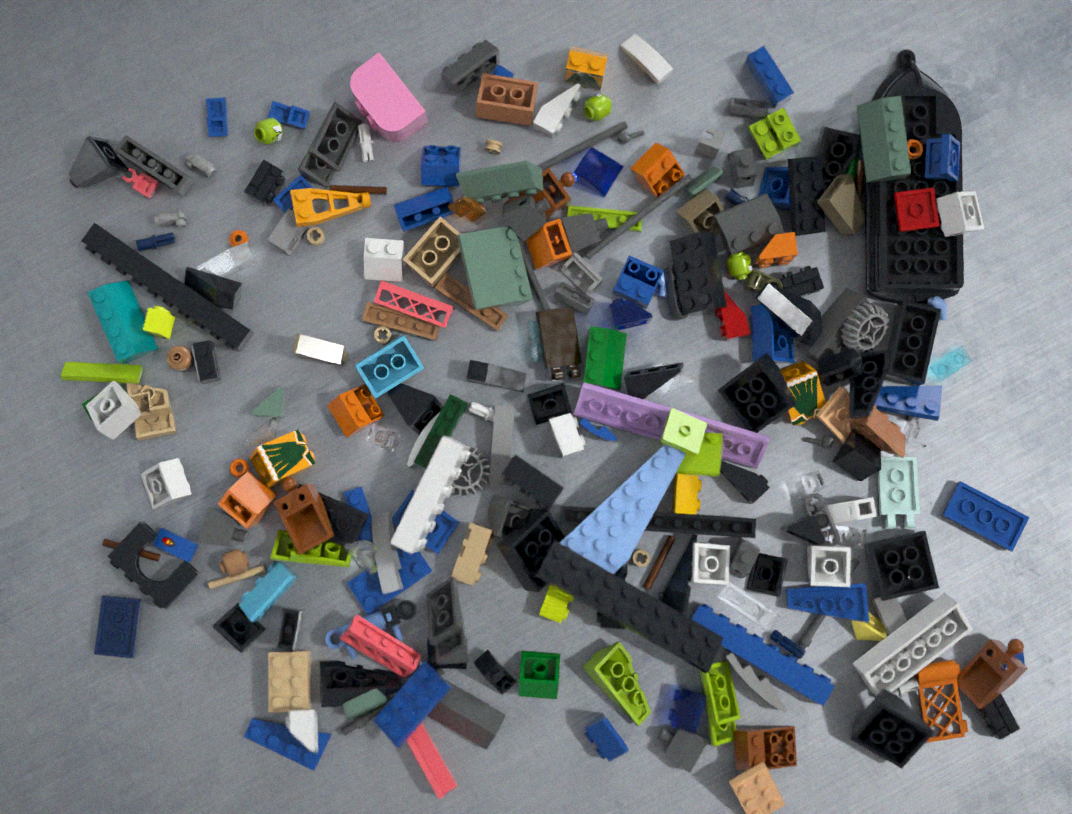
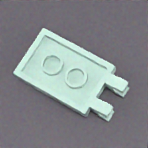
M881 457V470L877 472L879 512L880 515H885V529L896 528L895 515H905L904 529L915 528L914 515L920 514L917 457Z

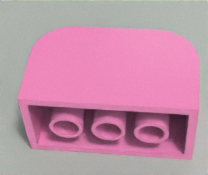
M377 53L354 71L350 80L351 90L356 100L354 103L359 113L363 117L367 116L368 124L374 132L378 130L385 139L392 142H400L428 123L424 108L380 53Z

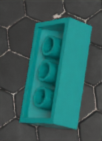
M129 280L105 284L87 292L117 362L127 364L159 349L153 335L143 330V327H145L143 325L145 323L144 320L146 319Z

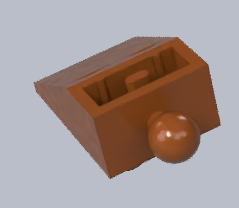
M550 168L542 172L543 191L537 192V195L532 197L536 202L546 198L550 203L551 208L545 211L546 220L571 203V198L563 187H571L575 184L576 178L573 173H563L560 181H558ZM546 182L551 183L549 188L544 187ZM519 195V198L509 199L504 203V205L517 199H520L522 197H525L526 195ZM557 197L562 199L559 203L555 202Z
M286 477L282 481V488L284 491L289 492V494L273 503L299 555L332 538L334 534L323 500L315 485L305 484L296 489L297 481L293 477ZM304 494L305 499H300V496Z
M990 639L958 674V687L979 709L984 708L1014 684L1028 669L1015 656L1023 652V642L1019 639H1012L1009 641L1007 648L1000 640Z

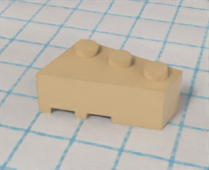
M469 523V529L464 538L451 577H455L457 581L473 586L474 582H479L482 574L479 571L480 565H485L488 557L485 551L487 546H492L495 535H492L493 531Z

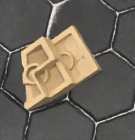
M126 383L128 395L136 402L142 414L134 421L138 441L177 433L172 406L166 389Z

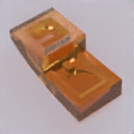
M463 196L448 205V209L460 218L465 216L472 222L487 213L484 205L470 197Z

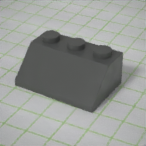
M484 40L482 43H476L470 52L461 54L457 58L458 61L452 65L448 64L443 68V72H441L442 80L455 96L481 78L483 73L486 74L500 63L499 49L487 40Z
M766 193L714 215L724 249L731 255L769 240L775 234L784 233L779 215Z

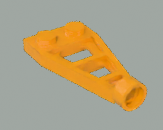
M313 188L290 190L296 227L317 225L362 210L363 208H370L371 206L369 192L357 194ZM314 199L326 200L329 203V209L322 213H315L312 201ZM346 199L348 207L335 209L333 200Z

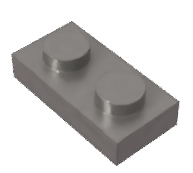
M731 97L729 111L738 116L767 117L768 102Z
M564 282L560 284L553 296L586 315L595 302V299Z

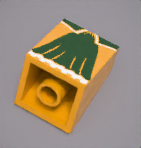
M572 46L567 60L564 83L571 85L580 84L581 87L601 91L609 54Z
M804 360L780 369L796 403L793 408L784 413L786 419L794 426L801 425L811 418H818L816 414L826 404L817 371Z
M298 429L256 447L249 456L261 482L269 489L282 483L286 477H294L310 469L315 464V456L311 450H308L306 438L302 433L300 434Z

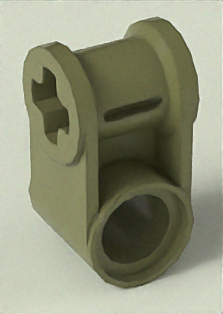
M752 269L748 282L744 284L745 289L754 293H759L766 283L773 284L781 289L783 286L780 280L756 269Z

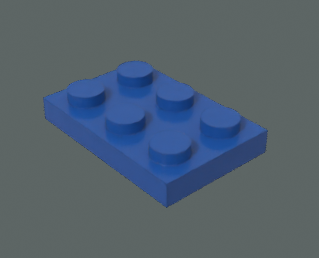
M414 490L410 491L392 517L393 524L397 527L415 494ZM442 511L440 515L437 514L434 520L436 525L431 533L428 532L425 538L428 540L426 546L439 554L460 523L445 511Z

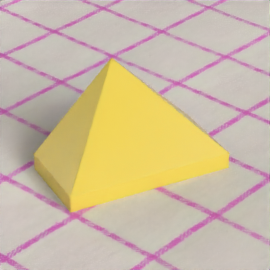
M869 613L870 623L851 620L856 640L882 641L887 637L882 621Z

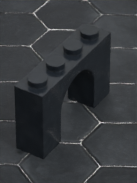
M141 521L107 557L111 560L110 564L116 569L120 568L125 572L124 576L133 583L135 581L140 586L138 589L147 596L149 594L154 599L153 603L157 607L167 609L201 573L191 563L183 561L165 580L155 581L145 576L140 568V555L158 533L146 522Z

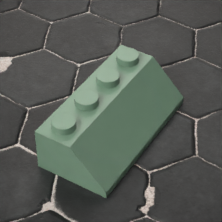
M901 96L881 98L857 105L866 183L906 178L911 174Z
M527 160L456 173L465 198L475 205L484 204L488 200L499 202L502 201V198L506 197L516 199L519 198V195L524 194L526 196L537 195V192L543 191L542 168Z

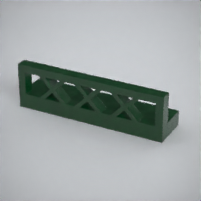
M452 394L449 395L414 463L425 469L428 468L442 437L452 436L468 406L467 402Z

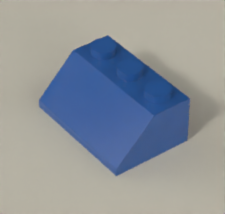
M762 305L751 306L753 361H757L768 353L776 364L795 363L793 337Z

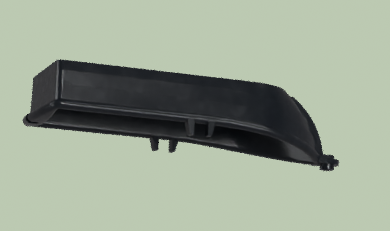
M903 49L896 56V70L881 83L871 101L901 96L907 141H919L922 144L923 152L917 159H909L911 174L906 178L866 183L864 168L865 283L867 293L880 300L899 304L903 300L910 301L909 297L913 296L914 303L927 304L929 297L939 296L944 300L956 296L960 288L963 287V234L945 237L941 229L942 221L939 213V227L899 232L894 193L934 188L937 199L956 192H963L962 124L958 110L948 94L931 77L919 70L913 51ZM942 134H951L960 142L958 181L950 182L946 178H925L927 139L942 138ZM910 147V152L915 153V148Z

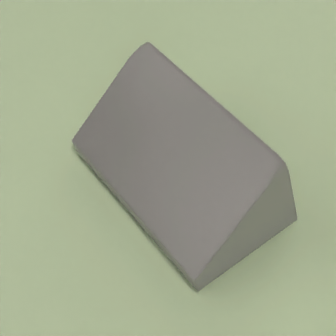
M879 595L872 599L888 636L908 621L897 598L882 601Z

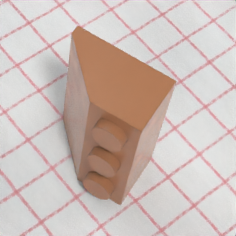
M483 73L476 104V117L531 126L538 82Z
M876 404L870 417L850 419L849 410L845 418L874 445L880 448L881 451L901 458L905 456V435L900 432L901 428L897 424L888 420L889 417L884 412L876 409Z

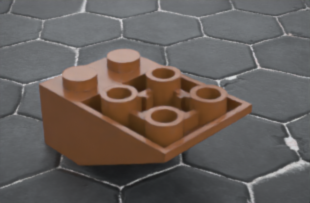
M795 726L733 730L736 770L746 772L761 762H764L768 770L797 766Z

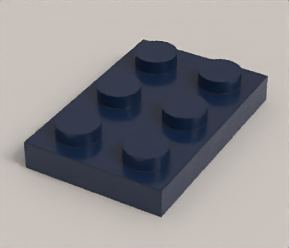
M102 595L94 650L95 655L135 658L143 599Z

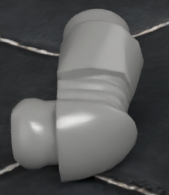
M192 152L186 156L185 164L189 168L195 166L207 177L215 173L216 169L213 163L200 156L199 152Z
M180 210L178 212H160L154 215L157 226L176 225L177 228H184L186 226L187 218Z

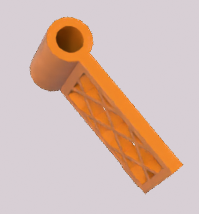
M953 659L929 663L914 675L919 686L918 695L922 719L930 727L935 724L941 728L938 735L930 737L927 743L965 737V733L968 732L967 720H963L957 684L960 667ZM952 684L953 691L947 697L941 690L945 685ZM931 687L935 690L930 700L924 697L923 688ZM939 693L946 698L941 708L933 703ZM949 702H952L956 708L952 716L944 712ZM930 705L938 709L933 719L929 718L926 712ZM941 713L949 717L944 727L936 723ZM952 721L958 724L959 732L950 733L947 731Z

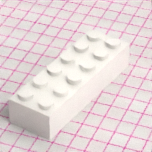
M442 437L390 542L391 544L411 554L424 549L428 541L425 538L428 532L431 533L436 525L434 520L437 514L440 515L445 507L443 502L446 497L449 498L454 488L452 484L454 480H458L462 473L460 467L470 457L469 446L451 437Z
M944 593L852 664L868 689L875 696L883 688L893 692L973 629L959 604Z

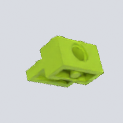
M784 108L767 115L766 118L748 127L765 161L796 148L801 142Z

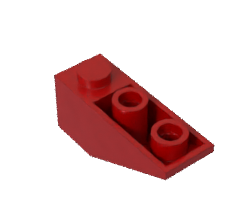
M724 291L727 307L715 310L717 319L721 321V326H719L721 337H724L725 341L748 337L750 331L746 315Z

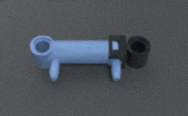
M404 600L398 604L397 608L394 604L362 618L381 630L391 627L395 638L402 640L398 624L402 623L401 619L409 620L413 618L417 613V606L412 600ZM408 604L411 606L412 613L410 615L403 614V605ZM350 623L329 631L325 637L328 647L338 649L346 646L351 659L357 658L354 647L342 640L339 644H335L331 639L334 633L341 636L349 628Z

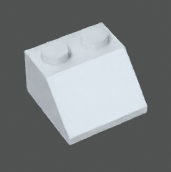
M976 191L956 192L936 199L937 211L942 221L941 229L945 237L984 229Z
M365 238L364 280L402 282L404 267L402 259L405 255L404 241Z
M114 380L86 405L97 430L113 440L142 415L136 402Z
M571 413L549 419V425L562 458L584 450L583 446L586 443L583 435H579L576 429L579 427L576 416L572 417Z
M179 458L158 463L140 474L153 510L191 495L190 485L186 480L184 468Z
M693 543L692 582L703 585H729L730 546Z
M807 546V570L810 585L850 587L851 548Z
M315 710L290 711V716L286 717L287 728L310 751L318 753L317 712Z

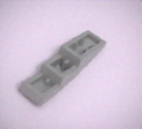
M495 405L489 476L490 484L508 485L503 480L505 476L502 475V472L510 462L515 409L513 406Z
M390 511L372 516L374 554L383 594L403 589L398 569L402 568L397 549L400 548L390 543L395 534Z
M730 650L723 654L733 670L752 690L783 713L787 712L767 677L762 675L757 678L751 666L747 663L740 665Z

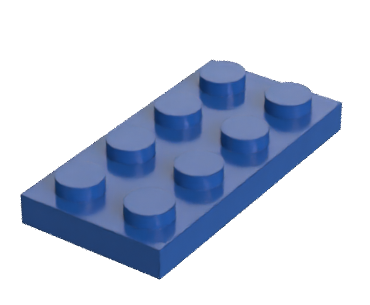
M958 481L942 513V516L1008 551L1014 550L1029 519L1028 516L961 481Z
M401 548L397 549L402 567L398 571L403 589L383 594L376 563L347 582V585L367 615H370L432 572L420 551L411 554Z
M424 661L373 721L391 742L400 748L452 687L428 662Z

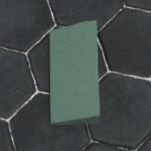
M711 167L686 185L684 190L692 199L704 188L707 189L719 180L723 175V171L719 168Z
M373 689L345 702L343 708L347 718H354L387 703L388 698L378 689Z

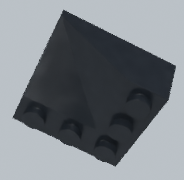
M768 353L717 390L747 430L756 433L796 405L779 367Z
M516 454L502 472V475L505 476L503 478L505 482L511 486L515 483L521 487L519 491L527 497L532 495L536 499L535 504L542 509L546 507L550 509L564 489L560 484Z
M534 509L496 546L524 590L539 593L548 582L537 577L536 574L552 542L556 540L560 543L565 536L549 510Z
M916 531L863 543L867 561L882 601L939 588L926 531Z
M883 688L853 723L850 740L902 769L934 734V730L902 698Z

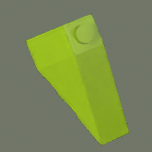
M617 641L595 653L585 663L583 668L636 726H640L650 715L651 710L644 691H641L638 683L639 677L633 669L632 658L623 645Z

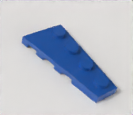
M942 385L882 386L875 403L877 405L876 409L938 421L940 417Z
M865 583L850 584V587L821 586L787 589L788 609L870 623Z
M253 718L244 737L314 771L332 734L318 732V753H313L290 732L286 725Z

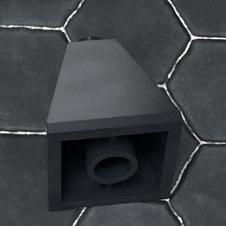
M88 136L68 174L71 178L69 181L75 188H86L128 171V167L108 140Z
M403 383L393 387L387 393L406 424L418 435L421 434L428 423L443 408V405L432 394Z

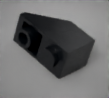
M489 650L485 651L473 662L481 674L502 695L516 683V680Z

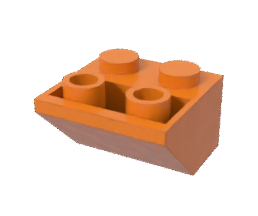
M655 143L630 168L636 179L655 198H658L685 175L671 151L658 143Z
M560 219L545 223L525 240L535 270L569 260L572 257V252Z
M795 232L775 234L753 262V266H759L760 269L771 267V264H778V266L789 265V262L793 261L798 255Z
M366 384L338 395L327 405L346 438L359 433L385 417Z
M248 471L227 490L218 505L243 527L248 529L257 525L277 498V495Z

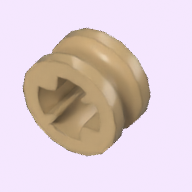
M490 139L486 140L487 146L484 148L486 152L497 155L501 154L500 148L503 146L501 142Z
M312 227L307 232V239L312 245L317 246L323 243L325 235L320 228ZM314 232L321 235L317 241H314L311 235H314Z
M381 326L375 330L374 338L379 344L384 345L391 341L392 334L387 327ZM379 332H388L386 334L387 339L383 340L382 338L381 340H379Z
M640 549L633 553L632 561L636 566L644 567L649 563L650 556L647 551ZM638 553L646 555L643 564L640 561H636Z

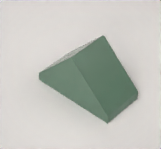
M279 387L251 413L257 417L284 418L286 391Z

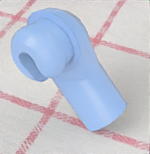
M663 272L659 281L658 297L667 298Z
M939 296L929 297L927 305L941 309L939 320H946V302Z

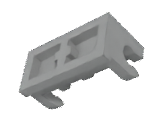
M707 129L706 132L712 134L713 139L701 137L695 153L715 159L726 132Z
M288 209L267 240L290 256L310 226L296 227L294 212Z
M576 252L561 268V271L588 296L603 280Z

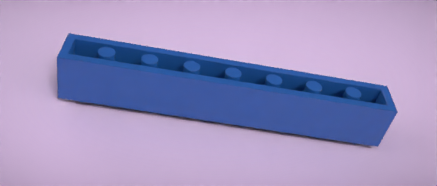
M705 603L702 606L696 605L689 618L723 637L721 646L824 706L835 687L830 683L832 679L823 674L820 676L814 674L815 669L805 663L803 666L796 663L797 658L788 653L784 656L779 653L780 648L773 644L769 646L764 644V639L755 633L753 636L746 633L747 629L738 623L736 626L729 623L730 618L721 613L717 616L712 613L714 609Z

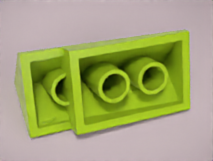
M278 529L270 560L350 567L353 550L328 539L299 555L288 531Z
M728 661L713 663L708 673L699 670L709 745L712 747L734 741L733 730L737 729L735 720L741 719Z

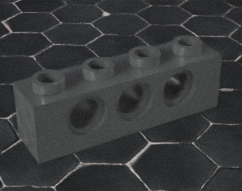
M127 135L124 136L115 149L121 157L183 197L194 182L189 175Z

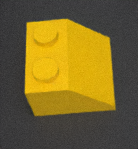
M674 475L671 513L696 515V512L700 511V499H697L698 492H701L702 481L699 480V476Z

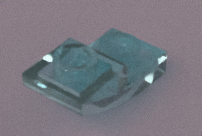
M528 321L531 360L533 362L543 361L537 321Z
M961 345L930 365V368L941 382L971 363L972 359Z

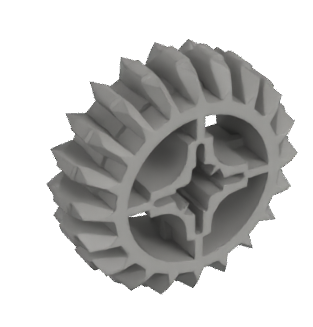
M869 302L868 304L863 303L861 306L857 305L856 310H851V315L847 316V321L843 323L845 326L841 329L843 332L841 338H843L845 346L854 348L858 353H867L869 350L873 351L875 346H879L883 336L887 334L886 329L889 328L887 324L889 322L888 314L882 307Z
M475 447L470 456L477 460L476 462L471 464L462 463L463 466L465 465V468L469 467L467 471L468 480L466 476H463V473L460 475V477L465 479L468 486L462 487L453 483L452 494L457 489L458 496L462 495V491H465L466 497L469 496L468 490H472V493L475 495V487H478L479 490L483 489L479 485L480 482L487 484L483 476H490L489 473H484V470L490 469V466L483 465L488 462L487 458L480 459L484 455L483 452L476 455L478 448ZM480 467V475L476 482L473 483L470 476L471 472Z

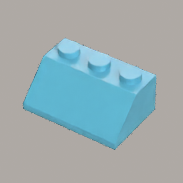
M404 334L355 364L356 369L375 399L424 369L423 364Z
M283 561L272 563L267 569L269 573L265 577L261 576L254 583L256 587L251 592L248 590L241 597L242 602L239 606L252 622L260 620L299 577Z

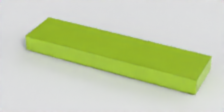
M571 205L567 207V216L593 213L595 221L606 218L608 227L611 230H616L638 213ZM642 219L627 231L641 232Z
M65 362L61 378L62 380L112 382L114 380L117 383L139 384L143 367L142 365Z

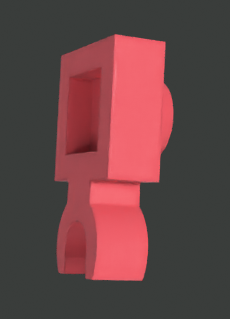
M129 168L128 170L133 173V176L131 178L123 176V179L129 184L134 183L132 188L150 199L160 183L144 172L138 176L134 169Z

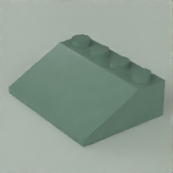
M511 226L457 235L474 310L519 306L533 300L518 235Z

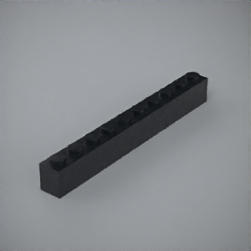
M95 222L81 240V242L86 244V250L92 254L97 252L102 255L100 258L108 265L111 263L117 266L115 270L124 276L127 273L133 277L131 281L140 287L142 284L147 286V292L155 297L157 295L163 297V303L171 308L173 305L179 308L178 313L185 318L190 316L195 319L193 323L202 330L204 327L211 330L209 334L217 340L220 337L226 341L224 345L234 351L237 348L241 351L254 332Z
M561 506L560 525L577 527L596 508ZM654 512L644 531L755 538L756 519Z

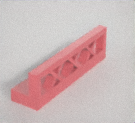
M382 280L374 302L444 328L447 327L449 318L455 308L454 306ZM383 290L389 291L393 297L388 302L379 300ZM408 298L411 306L405 309L400 308L397 302L398 299ZM425 304L429 312L419 315L415 306ZM438 310L447 312L443 323L436 321L433 315L434 312Z
M358 615L353 617L349 628L339 638L403 678H406L415 671L421 657L420 653Z
M421 722L406 741L436 795L441 799L445 796V793L456 788L457 784Z

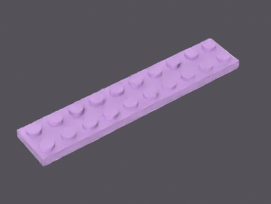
M583 382L574 416L585 417L588 420L661 440L671 408ZM681 411L706 422L705 432L723 433L722 459L758 469L769 443V436Z

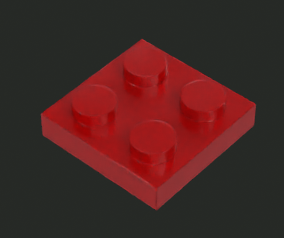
M934 188L894 193L899 232L940 226Z

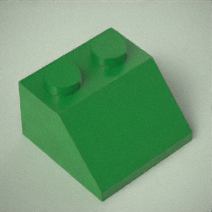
M522 651L518 696L557 699L560 654Z

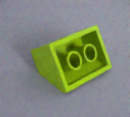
M705 432L697 457L686 453L675 474L719 476L723 456V433Z

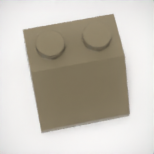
M704 188L677 210L676 213L690 234L700 231L712 232L715 237L719 230L714 215L724 211V208L719 198Z

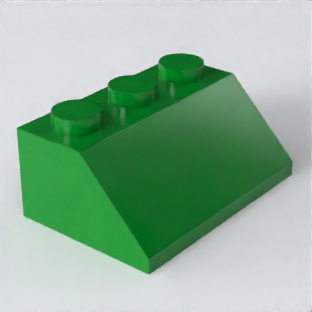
M590 326L583 377L584 383L606 389H621L627 339L626 333L609 328Z

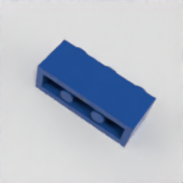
M765 46L749 54L745 64L773 108L775 109L790 100L794 91Z
M447 186L394 205L403 231L435 221L439 217L443 218L457 213Z

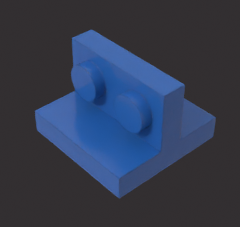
M942 134V138L927 139L926 179L946 178L950 182L958 181L960 142L951 134Z

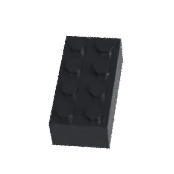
M700 231L670 241L683 316H697L726 308L727 304L714 233Z
M905 300L897 305L888 345L889 369L885 378L916 386L925 384L941 309Z

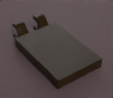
M573 307L536 312L544 369L550 368L551 381L564 379L563 372L560 369L562 366H567L569 379L581 377L577 364H582Z

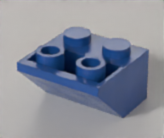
M436 145L423 146L421 185L459 186L456 173L460 172L461 147L453 145L446 147Z
M629 255L612 294L647 309L664 270Z

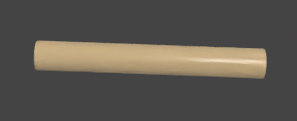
M262 565L249 569L235 577L226 576L208 582V586L210 589H214L266 573V567Z

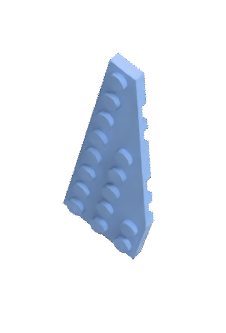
M664 444L560 543L614 574L629 560L686 453Z

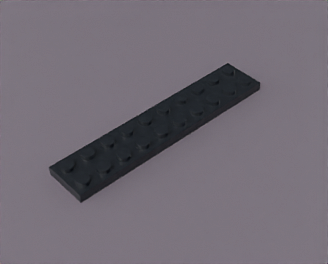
M556 540L552 542L536 574L537 577L702 672L708 673L710 671L723 637Z

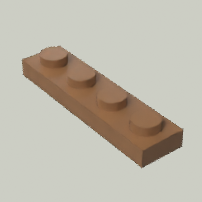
M448 273L443 275L435 287L437 291L497 332L508 318V315L499 308L474 310L470 289Z
M367 302L362 318L364 322L436 341L440 326L370 302Z

